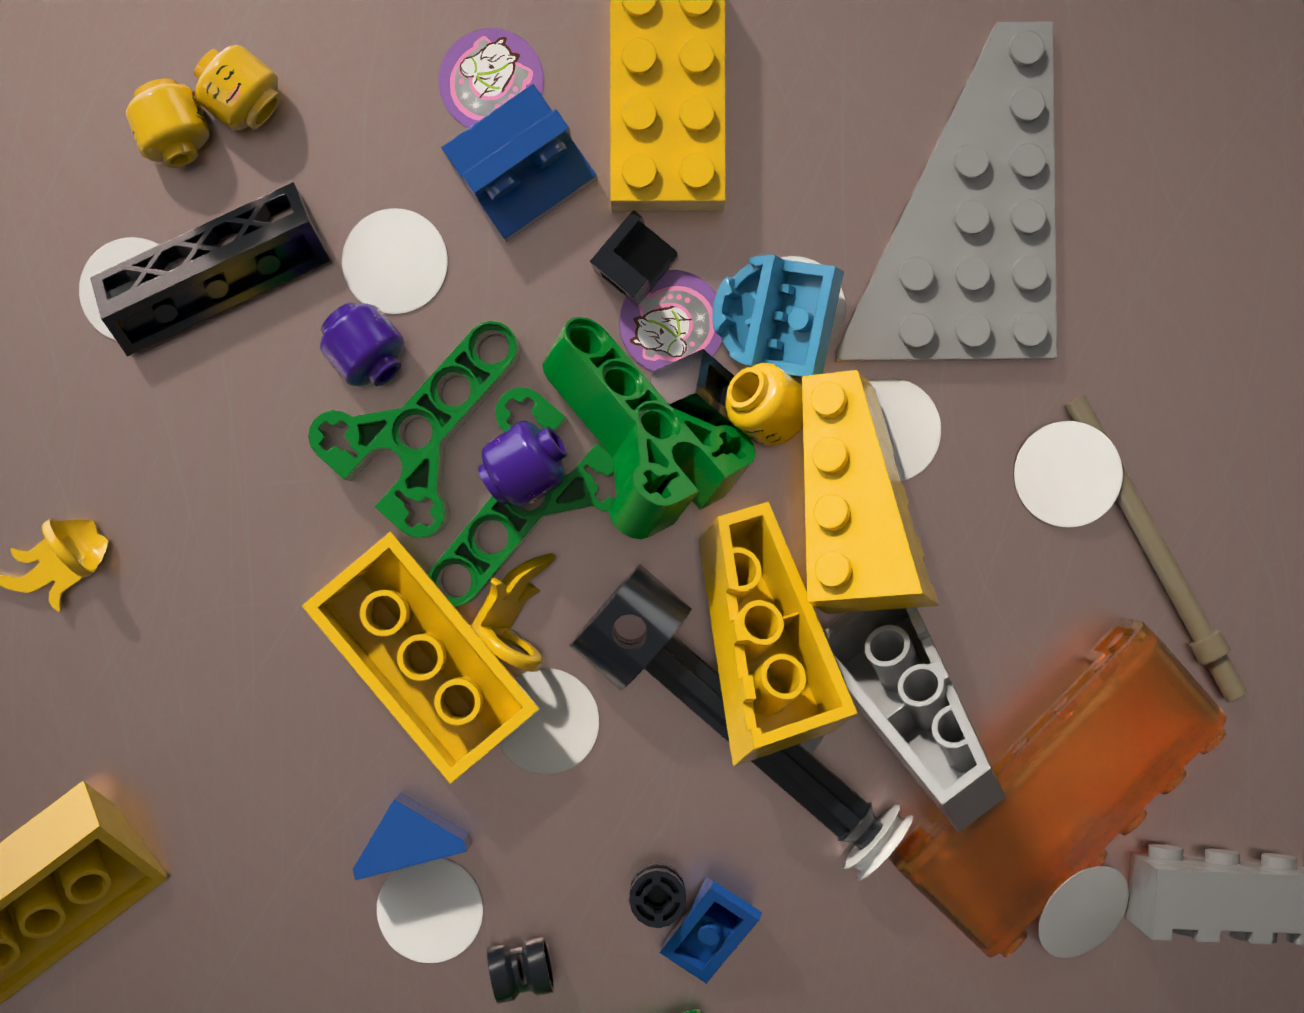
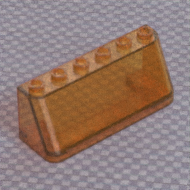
M1122 618L1083 657L1090 664L1085 672L992 765L1006 796L1003 800L959 833L944 815L935 824L926 817L888 857L895 868L989 958L999 953L1003 957H1007L1015 952L1028 935L1025 929L1040 913L1042 914L1045 905L1053 893L1066 880L1078 872L1099 866L1107 856V851L1104 848L1119 833L1125 836L1136 829L1147 815L1144 807L1159 792L1162 795H1166L1174 790L1187 774L1184 767L1198 752L1204 755L1213 750L1227 733L1223 728L1227 715L1163 641L1143 621Z

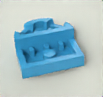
M767 254L750 258V264L742 268L734 277L728 276L723 280L715 296L712 321L714 331L721 336L725 347L730 352V357L752 367L759 363H772L793 378L802 379V376L823 374L844 275L843 270L835 266L784 260L776 255Z

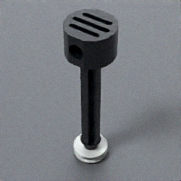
M639 564L596 611L569 646L619 690L626 688L644 669L729 743L719 673L674 635L690 614L692 608ZM624 615H636L643 620L647 629L639 638L625 639L616 631L614 625L616 620ZM800 744L750 761L836 835L838 841L855 844L844 862L843 869L855 867L858 870L856 880L861 881L868 877L891 855L909 830L913 821L912 815L902 818L898 814L900 804L893 805L876 818L871 802L867 803Z

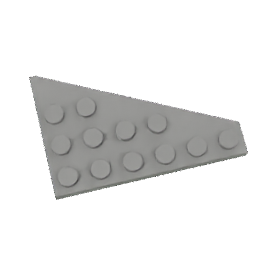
M1053 21L996 22L955 108L914 188L895 231L874 270L873 276L855 309V313L835 350V362L1054 360L1057 358Z

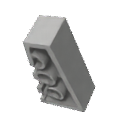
M918 607L848 612L823 631L854 705L958 833L1006 797Z
M1150 844L1148 853H1130L1129 898L1125 919L1151 940L1172 941V932L1179 935L1193 937V940L1197 942L1220 943L1221 931H1230V937L1251 944H1273L1277 942L1278 933L1287 934L1288 942L1304 945V866L1296 865V857L1275 853H1262L1261 862L1240 861L1239 852L1224 849H1205V858L1183 856L1184 849L1181 847L1163 844Z

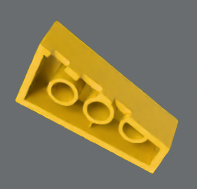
M858 370L802 376L807 602L826 614L939 606L934 587L930 584L925 567V556L920 539L916 535L908 509L909 502L904 484L900 481L896 468L895 454L876 389Z
M769 502L718 516L699 539L732 764L734 767L835 732L858 713L815 610L807 602V591Z

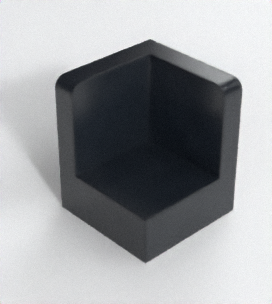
M633 210L594 255L590 263L599 276L634 305L638 306L678 259V254L673 247L645 225L643 217Z
M704 349L653 372L650 383L671 407L714 426L732 424L728 418L725 406L727 389L734 375Z

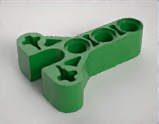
M576 317L566 322L544 358L542 367L548 381L613 457L616 497L609 508L610 519L622 534L630 538H649L672 526L691 501L701 510L724 498L755 459L756 451L754 444L740 429L729 425L714 426L671 407L601 325L589 318Z
M487 321L480 323L469 332L402 408L352 416L335 410L323 412L314 419L309 428L308 439L310 447L339 476L348 481H353L380 452L387 450L395 452L401 460V475L374 507L400 531L410 537L429 538L438 535L445 529L450 517L448 502L442 495L445 445L515 368L520 359L521 352L518 339L510 328L501 322ZM501 335L508 340V354L499 363H485L480 359L479 355L481 342L487 336ZM454 376L465 377L471 387L470 396L467 401L458 406L446 405L441 395L442 386L445 381ZM415 418H426L432 427V438L424 447L413 449L405 442V427ZM332 425L341 429L346 426L349 427L344 436L350 442L349 446L358 453V456L352 451L336 446L329 449L328 446L332 441V437L327 431ZM402 494L408 499L420 503H426L431 500L434 505L429 513L434 518L431 525L418 523L414 526L411 520L414 518L415 512Z
M517 387L510 389L500 397L496 404L495 416L498 425L503 431L512 427L510 424L514 419V415L509 409L515 402L522 406L526 405L529 401L534 402L535 405L531 413L536 418V422L544 429L549 426L558 433L568 421L566 416L530 388ZM596 443L576 468L565 475L563 482L545 495L542 504L536 509L524 510L510 502L503 505L491 496L434 564L429 577L454 607L470 603L481 594L492 578L497 575L544 517L595 507L602 512H609L614 498L609 496L603 502L597 499L596 495L600 488L594 482L595 478L586 471V468L590 467L598 475L602 473L608 478L613 476L614 464L610 453ZM493 520L503 524L508 532V543L502 551L495 554L485 551L480 546L478 540L481 527ZM453 564L465 567L472 579L470 589L461 597L449 594L444 589L442 583L443 573Z

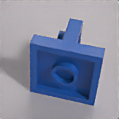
M534 84L441 147L505 242H508L598 180L596 173L572 140L569 126L557 109L551 110Z

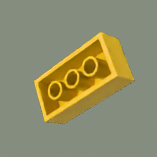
M610 0V201L612 211H723L725 205V0Z

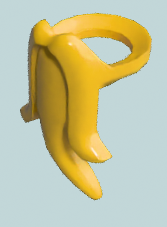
M51 517L41 526L45 538L33 549L22 551L10 548L12 556L18 562L31 563L39 560V563L22 577L0 575V586L16 592L30 593L55 581L49 592V603L53 609L61 612L63 593L82 578H87L94 573L108 548L109 540L105 536L98 534L95 521L87 519L60 521Z
M553 553L523 562L511 570L502 581L495 577L492 578L490 591L471 625L498 658L524 671L537 672L542 666L543 657L533 645L523 639L511 627L527 600L540 592V589L528 582L552 564L556 558V555ZM508 644H512V645L518 647L520 650H522V651H523L524 653H526L527 655L522 654V653H520V652H518V651H516V650L510 648V647L507 646V645H508Z

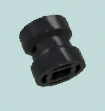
M653 862L645 864L636 871L630 884L629 903L631 911L638 921L648 927L662 928L670 926L680 918L685 909L686 889L683 877L677 869L667 863Z
M544 936L526 939L524 944L518 947L510 948L504 943L487 948L489 975L494 997L498 1004L514 1001L519 993L531 991L539 996L554 992L552 967ZM520 955H522V959H523L524 971H525V976H526V980H527V983H526V984H525V980H524V973H523V967H522V962H521Z

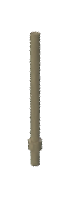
M1085 395L1065 405L1073 421L1095 427L1107 436ZM1122 463L1123 479L1116 500L1191 635L1193 642L1189 646L1199 664L1207 665L1227 702L1235 701L1248 692L1227 655L1231 649L1220 629L1213 630Z

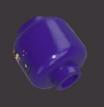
M353 302L346 303L332 312L324 321L321 327L323 336L320 342V350L325 359L347 384L361 387L373 383L375 386H381L389 382L399 372L401 363L398 360L403 353L405 342L402 334L377 306L366 303L360 305Z
M520 421L485 445L482 450L483 464L478 467V472L485 487L499 503L505 505L510 502L518 507H527L563 482L565 470L562 459L568 455V452L560 437L551 427L548 426L541 430L531 422Z

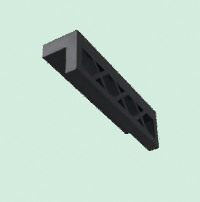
M292 182L90 277L101 320L128 357L327 263L331 259L310 220L300 192L295 183ZM289 206L292 207L293 213L275 222H267L272 214ZM237 233L232 242L216 247L221 238ZM186 257L181 266L171 271H164L170 262ZM130 281H135L130 290L113 298L111 297V290Z

